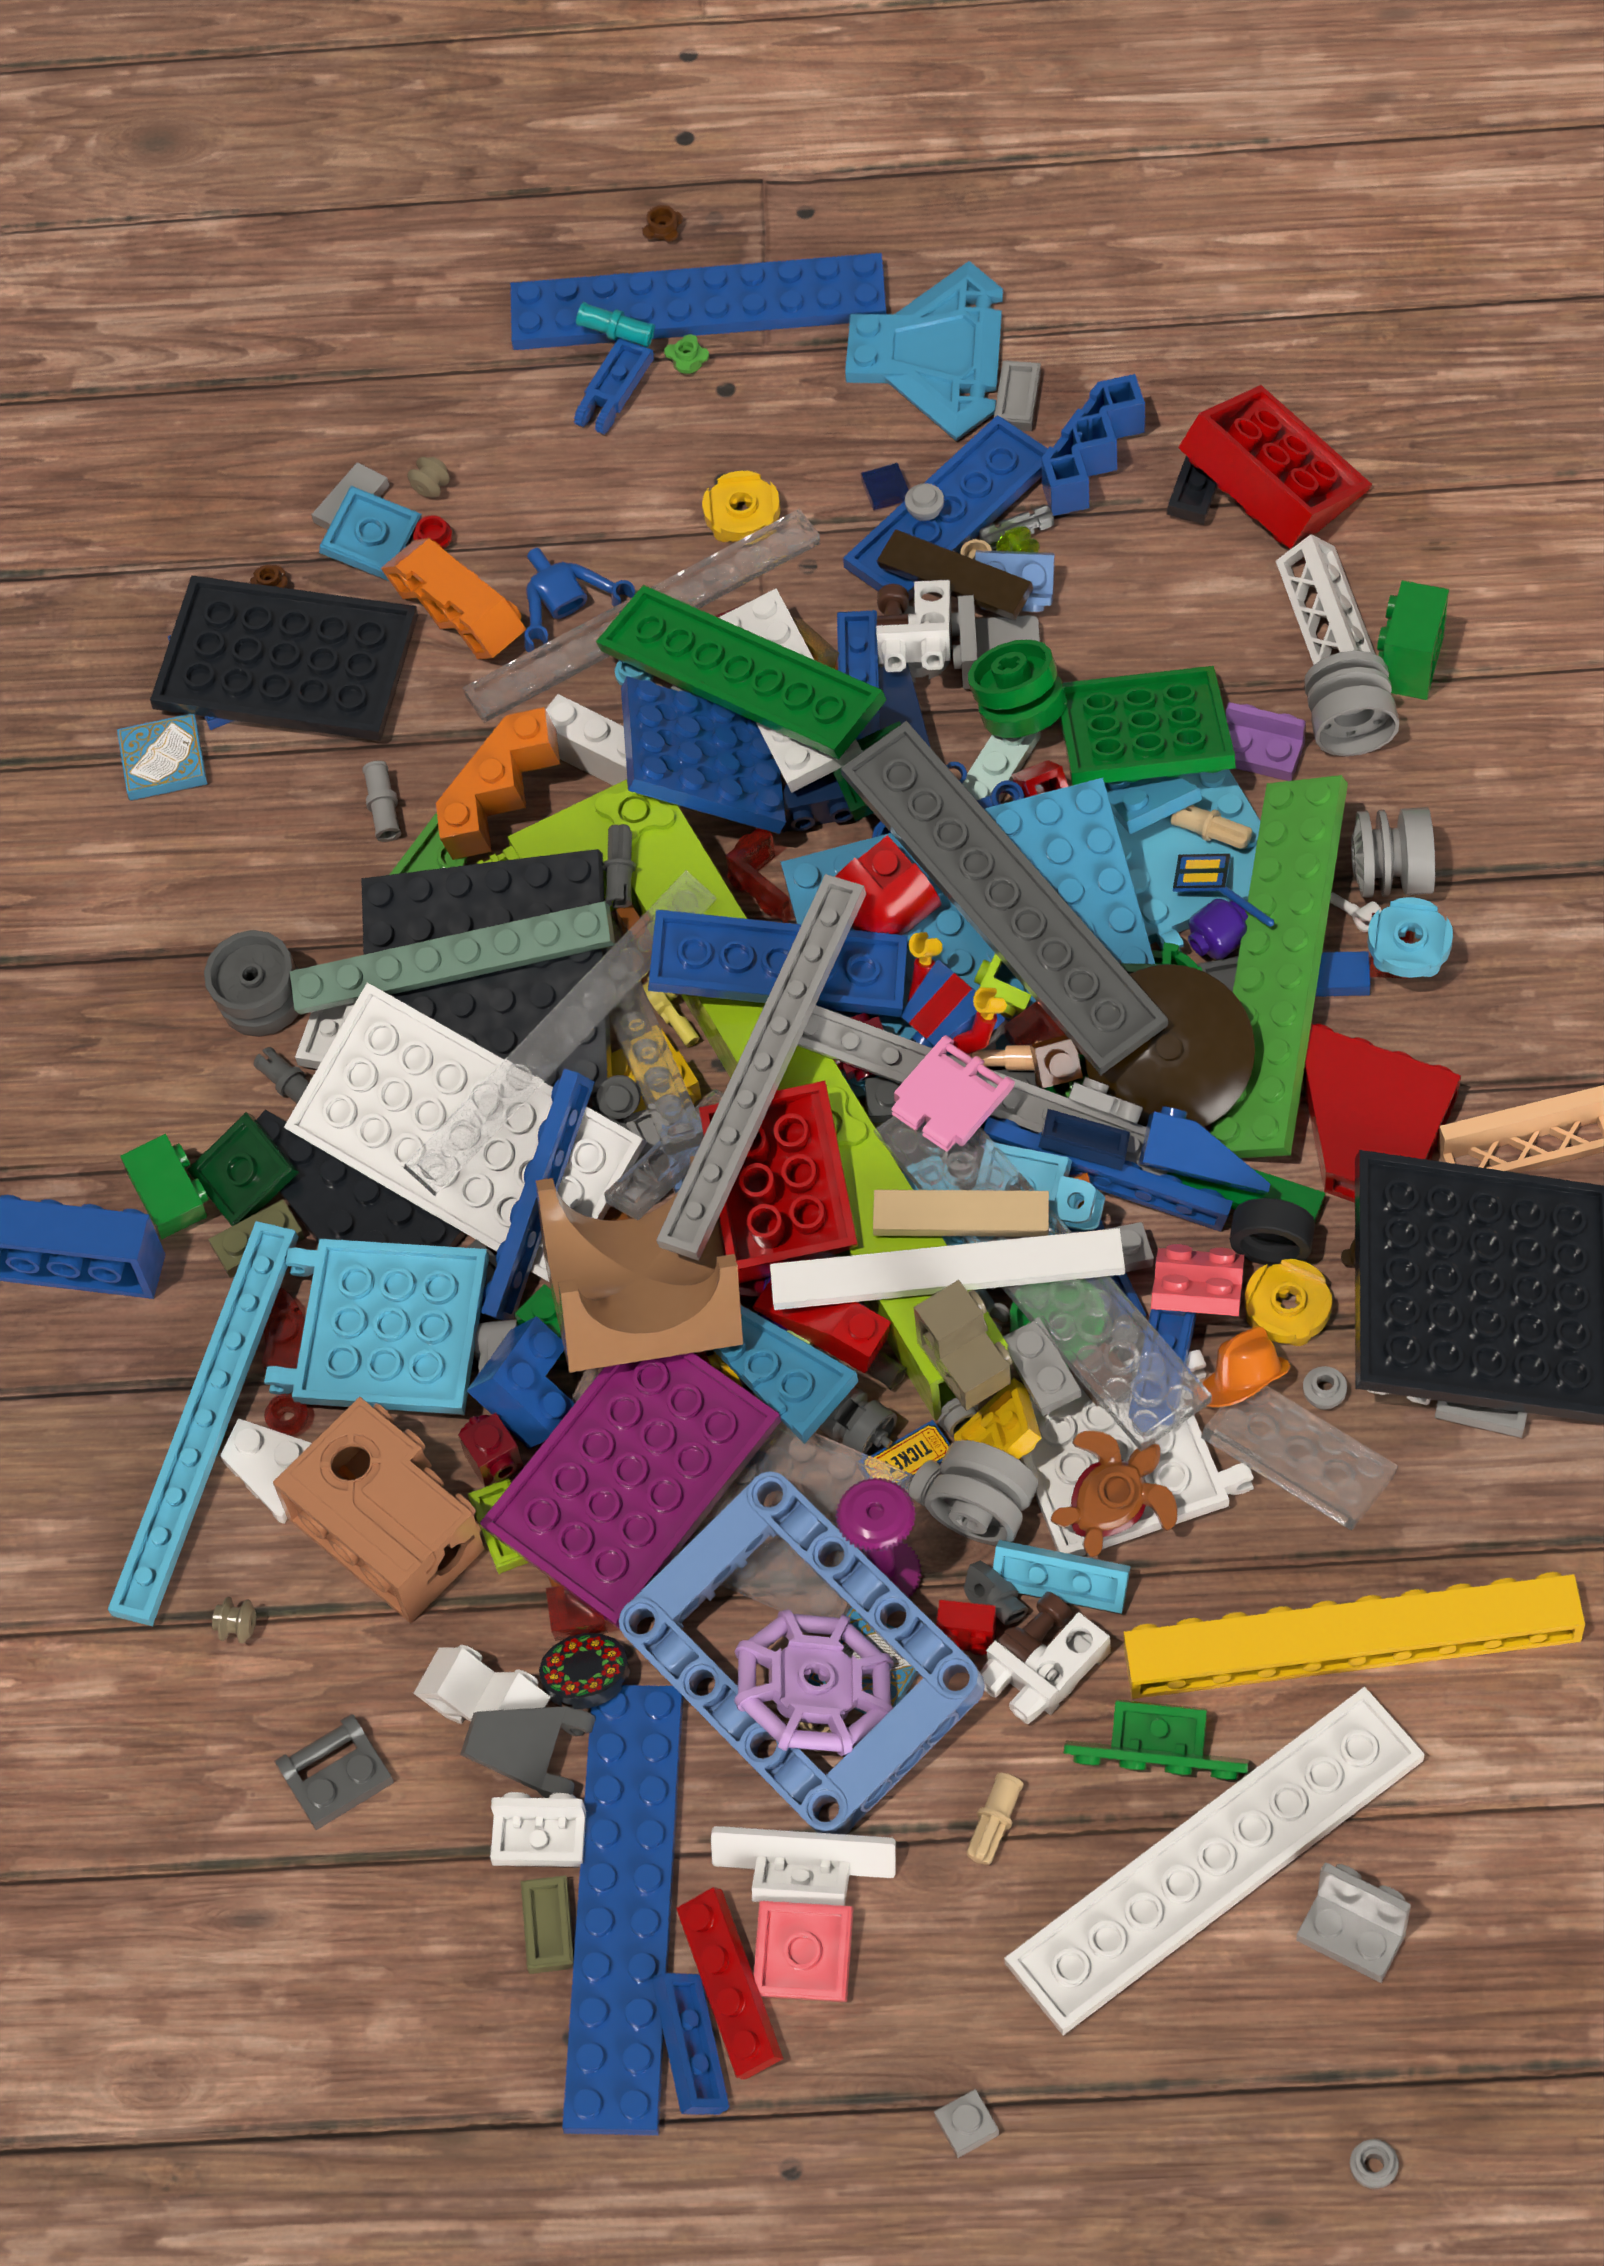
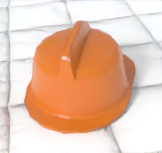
M1260 1326L1253 1327L1237 1334L1220 1345L1217 1351L1216 1372L1198 1386L1195 1393L1197 1400L1204 1406L1209 1407L1230 1406L1242 1402L1256 1394L1273 1380L1288 1373L1290 1364L1288 1360L1278 1357L1266 1330Z

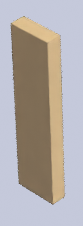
M874 1190L873 1236L1038 1237L1048 1236L1049 1191Z

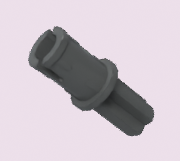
M624 824L611 825L609 827L608 858L603 862V870L606 872L607 879L605 902L611 906L613 901V908H626L632 905L631 878L632 872L636 869V864L631 861L632 832L630 827Z

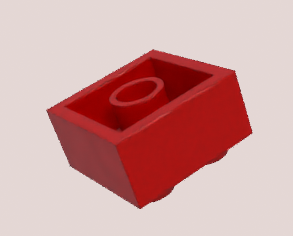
M939 1600L936 1626L961 1650L970 1651L976 1655H986V1650L996 1640V1606Z

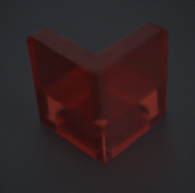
M1037 1001L1004 1025L1005 1038L1011 1045L1034 1044L1035 1041H1045L1065 1035Z
M564 1585L546 1588L551 1632L555 1641L564 1640L567 1637L582 1633H608L607 1620L604 1615H599L574 1595L566 1593Z

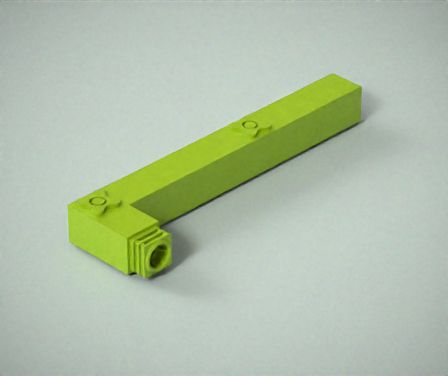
M627 779L508 836L510 846L503 849V853L497 856L493 854L485 862L483 860L477 862V864L594 849H599L603 853V862H605L608 858V829L611 825L624 824L628 825L632 832L631 861L636 864V869L632 872L631 878L632 905L639 916L643 914L647 916L653 930L656 909L747 919L678 805L628 791ZM604 871V895L606 898L607 879L606 872ZM612 901V905L610 906V912H612V911L618 909V908H613V901ZM681 994L731 1078L765 1003ZM797 1046L777 1091L826 1081L858 1242L857 1247L838 1253L836 1256L844 1257L947 1246L942 1236H873L874 1190L913 1189L834 1060ZM934 1294L864 1301L867 1308L891 1321L887 1342L935 1421L938 1420L942 1414L943 1406L957 1397L918 1345L914 1307ZM987 1311L984 1314V1320L988 1331L985 1333L993 1344L1000 1342L1007 1350L1008 1344Z

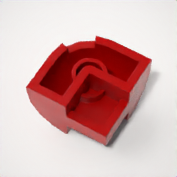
M888 835L859 859L854 858L835 876L865 887L866 896L851 926L854 930L903 935L941 906L940 897L916 863H911Z

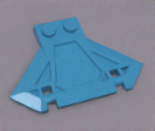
M968 261L895 314H850L845 370L846 383H889L955 441H958L995 414L996 400L985 398V393L997 391L1002 311L991 309V304L1003 302V288ZM967 305H976V307H967ZM960 393H970V396H960Z

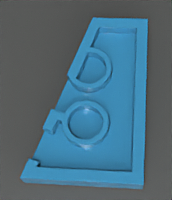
M1164 776L1141 779L1136 782L1119 781L1104 783L1112 812L1129 834L1202 800L1200 788L1180 777L1170 778Z

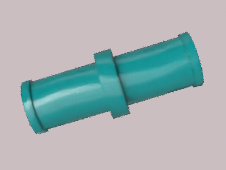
M585 302L581 304L576 318L577 326H584L606 333L607 338L612 340L621 338L647 348L650 346L655 332V324L645 323L624 316V312L617 309L611 312Z

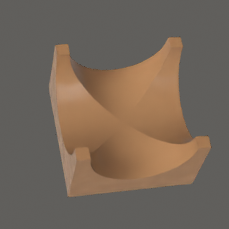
M690 1156V1166L695 1156ZM553 1178L536 1180L544 1260L569 1373L743 1345L738 1266L734 1254L724 1255L718 1222H716L698 1261L659 1248L656 1241L678 1192L667 1203L648 1214L627 1220L607 1221L584 1216L570 1208L557 1193Z

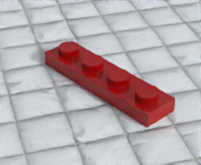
M712 1887L678 1906L676 1910L736 2078L746 2080L784 2058L723 1890Z

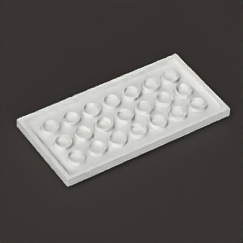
M367 982L284 1128L467 1235L477 1239L491 1249L498 1251L500 1244L506 1240L511 1225L510 1213L512 1207L520 1199L525 1184L524 1172L526 1166L534 1158L539 1143L538 1131L540 1125L548 1117L552 1105L551 1094L553 1087ZM586 1107L557 1192L560 1198L576 1212L590 1218L603 1220L647 1141ZM541 1239L531 1272L549 1282Z

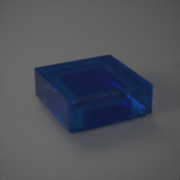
M898 463L861 473V481L873 510L905 501V496L909 489Z

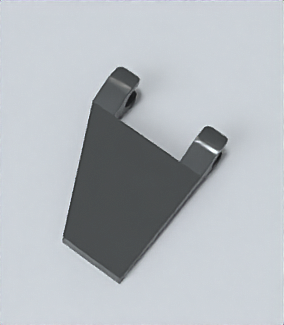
M568 1706L477 1711L473 1713L460 1755L536 1790L544 1798H549L551 1794L555 1793L573 1795L575 1789L574 1782L546 1773L560 1727L570 1735L579 1737L584 1732H592L596 1718L586 1711L573 1709Z

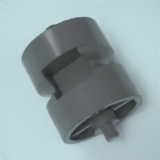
M855 1385L818 1429L833 1440L843 1438V1447L861 1460H864L878 1452L883 1446L886 1448L891 1446L892 1441L889 1438L896 1426L897 1415L877 1400L868 1403V1394Z

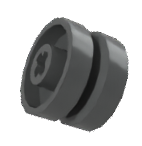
M256 930L240 932L219 943L210 954L204 970L205 986L231 1028L244 1035L260 1037L279 1032L290 1025L299 1015L294 1010L290 971L298 970V967L281 939L269 932Z

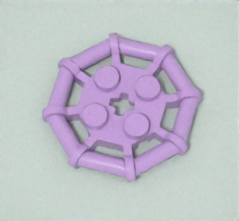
M790 1609L779 1611L778 1617L750 1639L742 1640L738 1643L735 1649V1655L738 1658V1695L735 1697L734 1702L739 1711H746L779 1743L778 1748L787 1751L788 1748L834 1751L840 1756H845L852 1752V1747L859 1743L893 1709L891 1705L890 1669L893 1667L894 1662L889 1653H882L850 1623V1617L843 1614L840 1618L793 1614ZM802 1632L831 1635V1637L803 1635ZM782 1636L787 1637L789 1640L788 1646L782 1651L781 1648L776 1652L768 1649L769 1646ZM841 1640L851 1647L862 1659H857L853 1654L850 1659L843 1652L844 1646L840 1643ZM756 1664L769 1668L768 1684L756 1687ZM810 1673H816L819 1680L825 1681L827 1684L813 1686L806 1679L809 1678ZM870 1674L873 1676V1695L862 1691L863 1675ZM773 1700L780 1714L790 1718L788 1724L786 1725L763 1702ZM856 1707L866 1712V1714L846 1728L843 1720L852 1709ZM800 1722L827 1724L832 1733L797 1730Z

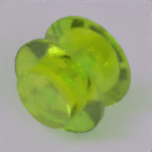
M1025 526L1009 529L1001 536L996 545V551L1038 552L1040 548L1038 541L1031 538V531Z

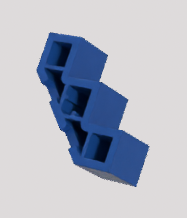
M1135 374L1097 382L1089 393L1088 401L1082 409L1078 408L1062 429L1059 440L1053 447L1050 446L1041 457L1042 488L1053 516L1088 509V477L1117 470L1118 438L1145 433V402Z

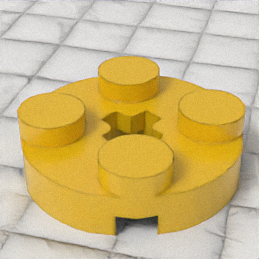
M734 471L717 479L718 484L712 487L710 492L708 487L702 500L703 514L707 526L713 531V535L718 541L746 542L758 538H767L772 535L775 529L774 525L780 516V500L777 488L771 481L769 485L766 481L761 480L760 474L752 471ZM738 502H745L746 507H749L743 511L734 510V508H737Z
M1297 1259L1281 1260V1264H1275L1270 1267L1266 1264L1255 1271L1247 1283L1245 1290L1246 1320L1252 1328L1256 1326L1263 1327L1271 1341L1291 1344L1293 1346H1303L1310 1341L1311 1337L1322 1331L1330 1318L1332 1295L1326 1285V1279L1316 1267L1307 1262ZM1289 1294L1295 1295V1303L1298 1305L1295 1308H1283L1281 1303L1277 1301L1278 1297L1286 1299Z

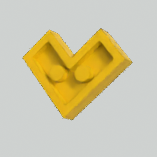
M1015 1378L954 1434L955 1441L970 1440L985 1443L1003 1450L1018 1460L1022 1456L1029 1454L1042 1438L1025 1385Z

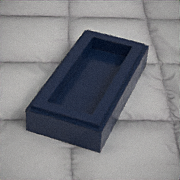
M1048 1109L1043 1123L1039 1147L1122 1170L1126 1159L1130 1132Z

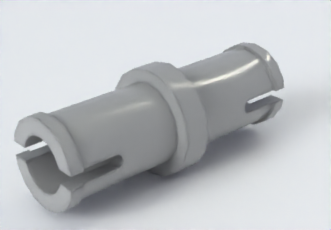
M372 761L364 765L362 769L368 790V796L365 799L366 806L372 812L377 840L390 842L401 836L395 809L398 805L396 793L391 789L389 769L386 762Z

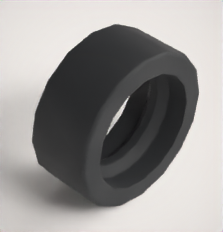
M1270 1198L1248 1200L1239 1204L1233 1213L1229 1239L1231 1248L1237 1254L1244 1255V1258L1251 1262L1263 1265L1268 1264V1266L1281 1264V1260L1284 1259L1305 1261L1312 1251L1315 1230L1314 1217L1306 1209L1292 1202Z

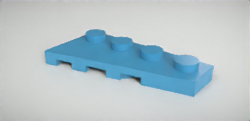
M740 1305L743 1345L712 1350L766 1405L780 1414L781 1421L805 1444L859 1382L857 1373Z

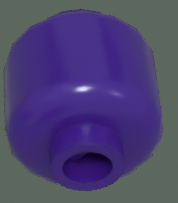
M1214 899L1190 917L1189 929L1191 934L1187 937L1188 942L1199 956L1206 954L1214 960H1222L1240 947L1241 938L1247 932L1245 921L1248 915L1242 907L1232 900L1228 902L1224 899Z

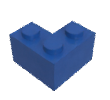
M537 1316L512 1328L467 1389V1392L491 1414L496 1412L504 1426L528 1449L546 1441L575 1404L546 1377L564 1351L562 1340Z

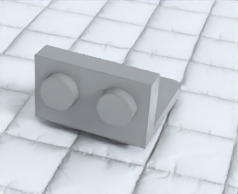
M974 595L958 596L959 612L951 613L952 637L960 636L961 645H953L954 669H962L963 689H970L968 672L973 662L986 651L1014 640L1032 639L1040 642L1039 623L1035 616H1018L1016 620L1007 617L975 619Z

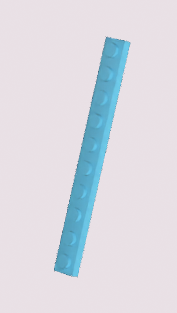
M258 1221L254 1224L108 1607L111 1616L149 1626L154 1624L288 1266L285 1263L288 1248H295L299 1237L295 1230Z

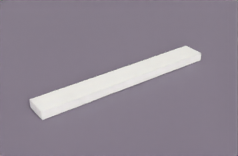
M1120 1228L775 1263L770 1264L774 1310L936 1294L957 1280L962 1283L966 1290L1123 1275L1125 1274Z

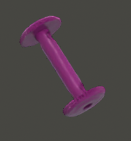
M869 1478L868 1480L863 1479L862 1482L858 1481L857 1484H853V1487H849V1490L845 1491V1494L839 1500L836 1509L837 1514L835 1515L837 1518L836 1523H838L837 1528L840 1529L839 1532L842 1533V1537H846V1541H850V1545L854 1544L855 1548L857 1547L909 1598L916 1592L922 1577L918 1555H915L912 1547H908V1543L904 1544L902 1539H906V1535H910L909 1531H912V1526H914L913 1521H915L914 1516L916 1512L914 1511V1502L911 1501L912 1497L909 1496L908 1492H905L904 1488H901V1485H897V1482H892V1480Z

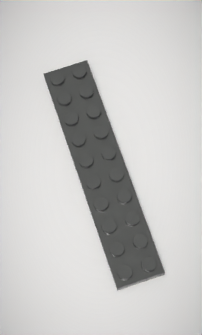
M907 721L841 767L843 778L1059 1028L1071 1039L1072 1043L1100 1075L1168 1026V1018Z

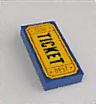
M931 1420L895 1441L889 1448L885 1447L859 1462V1470L866 1480L869 1478L892 1480V1482H897V1485H901V1488L906 1490L909 1488L914 1475L924 1463L934 1460L941 1464L950 1443L935 1422Z

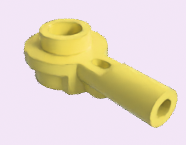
M648 976V982L640 988L657 1013L664 1019L666 1024L670 1023L686 1047L696 1044L700 1037L687 1018L680 1016L671 1003L677 997L676 994L648 991Z

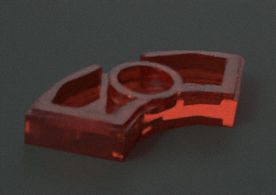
M282 1287L278 1291L263 1331L266 1342V1350L262 1359L264 1369H267V1366L297 1369L305 1318L296 1301Z

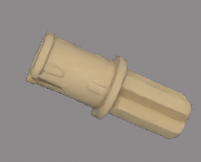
M1191 805L1171 816L1172 825L1202 835V839L1207 842L1213 838L1236 848L1244 849L1248 847L1252 838L1253 831L1251 828L1221 817L1220 811L1215 809L1210 812Z
M998 1773L996 1775L995 1783L985 1807L977 1811L979 1821L967 1848V1856L978 1864L989 1865L993 1861L1004 1831L1012 1826L1010 1816L1018 1795L1024 1786L1021 1780L1006 1773Z

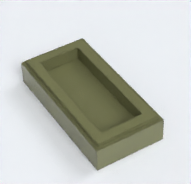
M567 1876L521 1881L527 1970L529 1974L573 1969L574 1947Z

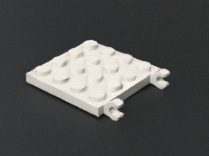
M1200 1350L1189 1352L1183 1382H1195L1206 1377L1204 1371L1206 1363ZM1141 1357L1122 1363L1131 1373L1132 1383L1099 1406H1096L1081 1389V1397L1042 1416L1031 1395H1029L1042 1438L1029 1454L1021 1457V1461L1033 1472L1038 1480L1035 1496L1058 1552L1078 1556L1087 1555L1082 1545L1085 1537L1076 1535L1072 1525L1063 1528L1051 1522V1515L1055 1510L1061 1507H1071L1073 1490L1080 1475L1090 1465L1099 1462L1095 1455L1073 1445L1074 1437L1083 1431H1099L1111 1435L1119 1445L1121 1459L1125 1461L1129 1460L1130 1455L1138 1447L1150 1443L1159 1444L1161 1448L1160 1461L1156 1469L1150 1475L1145 1476L1146 1483L1166 1486L1172 1492L1177 1505L1178 1519L1176 1524L1228 1507L1229 1497L1227 1494L1239 1495L1253 1489L1251 1480L1254 1477L1247 1462L1234 1465L1220 1472L1217 1471L1183 1387L1181 1388L1173 1429L1129 1423L1128 1415ZM1146 1505L1143 1515L1131 1528L1112 1536L1103 1537L1102 1549L1161 1530L1162 1527L1155 1512Z

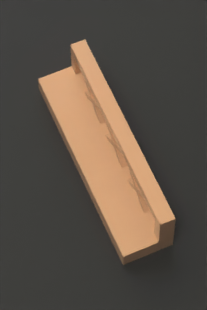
M1604 1085L1441 1125L1439 1127L1437 1148L1442 1162L1455 1164L1453 1158L1470 1155L1482 1161L1479 1165L1481 1168L1487 1167L1488 1169L1522 1173L1604 1152ZM1598 1123L1603 1139L1589 1142L1575 1134L1581 1126ZM1549 1134L1563 1140L1559 1150L1551 1152L1534 1146L1539 1137ZM1508 1144L1523 1151L1518 1160L1506 1162L1493 1156L1498 1147Z

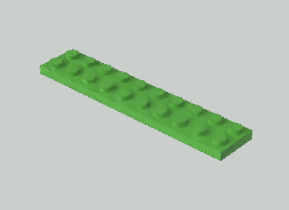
M1342 775L1266 784L1248 902L1272 918L1274 925L1269 927L1246 911L1248 915L1245 921L1247 932L1241 938L1233 993L1244 1007L1253 1029L1255 1044L1254 1065L1247 1087L1240 1099L1228 1113L1211 1124L1210 1134L1239 1158L1291 1155L1348 783Z

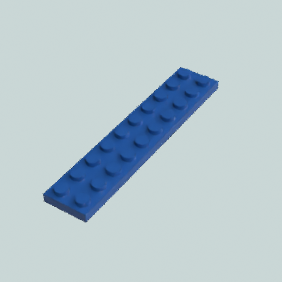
M882 253L511 283V339L513 350L617 342L618 338L616 340L609 339L606 333L584 326H577L576 318L583 302L611 312L617 309L623 311L624 316L645 323L655 324L653 339L684 337L685 335L699 336L849 324L850 314H886Z
M622 1685L623 1689L616 1697L602 1705L591 1707L590 1714L594 1715L596 1719L593 1730L589 1733L584 1801L586 1824L583 1864H580L562 2126L564 2134L659 2135L664 2033L652 1980L662 1973H668L683 1695L674 1686Z

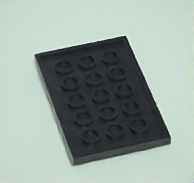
M191 575L150 698L152 708L381 741L417 622V606Z

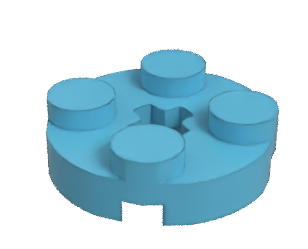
M1405 897L1391 901L1390 907L1383 909L1380 913L1378 910L1369 923L1367 943L1375 967L1382 972H1389L1408 978L1436 975L1451 952L1453 929L1449 919L1445 920L1443 915L1437 912L1438 907L1424 899ZM1407 931L1415 932V938L1421 940L1409 944L1399 937H1405Z

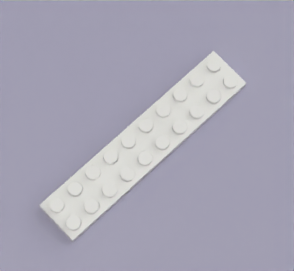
M1364 1686L1004 1958L1005 1965L1060 2033L1065 2035L1423 1762L1425 1754Z

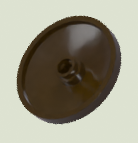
M1157 965L1129 974L1168 1018V1026L1102 1075L1097 1072L1084 1056L1089 1079L1108 1085V1095L1143 1107L1137 1123L1139 1125L1147 1127L1149 1115L1153 1112L1161 1113L1162 1107H1170L1187 1112L1186 1119L1196 1121L1203 1128L1213 1124L1228 1113L1237 1103L1251 1077L1254 1065L1255 1044L1253 1029L1244 1007L1225 984L1208 973L1192 967Z

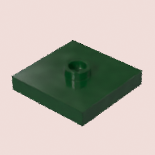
M247 1112L187 1169L194 1179L198 1178L208 1197L231 1226L258 1213L299 1173L255 1117Z

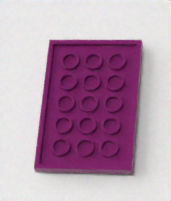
M694 1353L604 1367L479 1524L507 1547L619 1628L620 1613L625 1605L672 1561L779 1425L781 1416Z

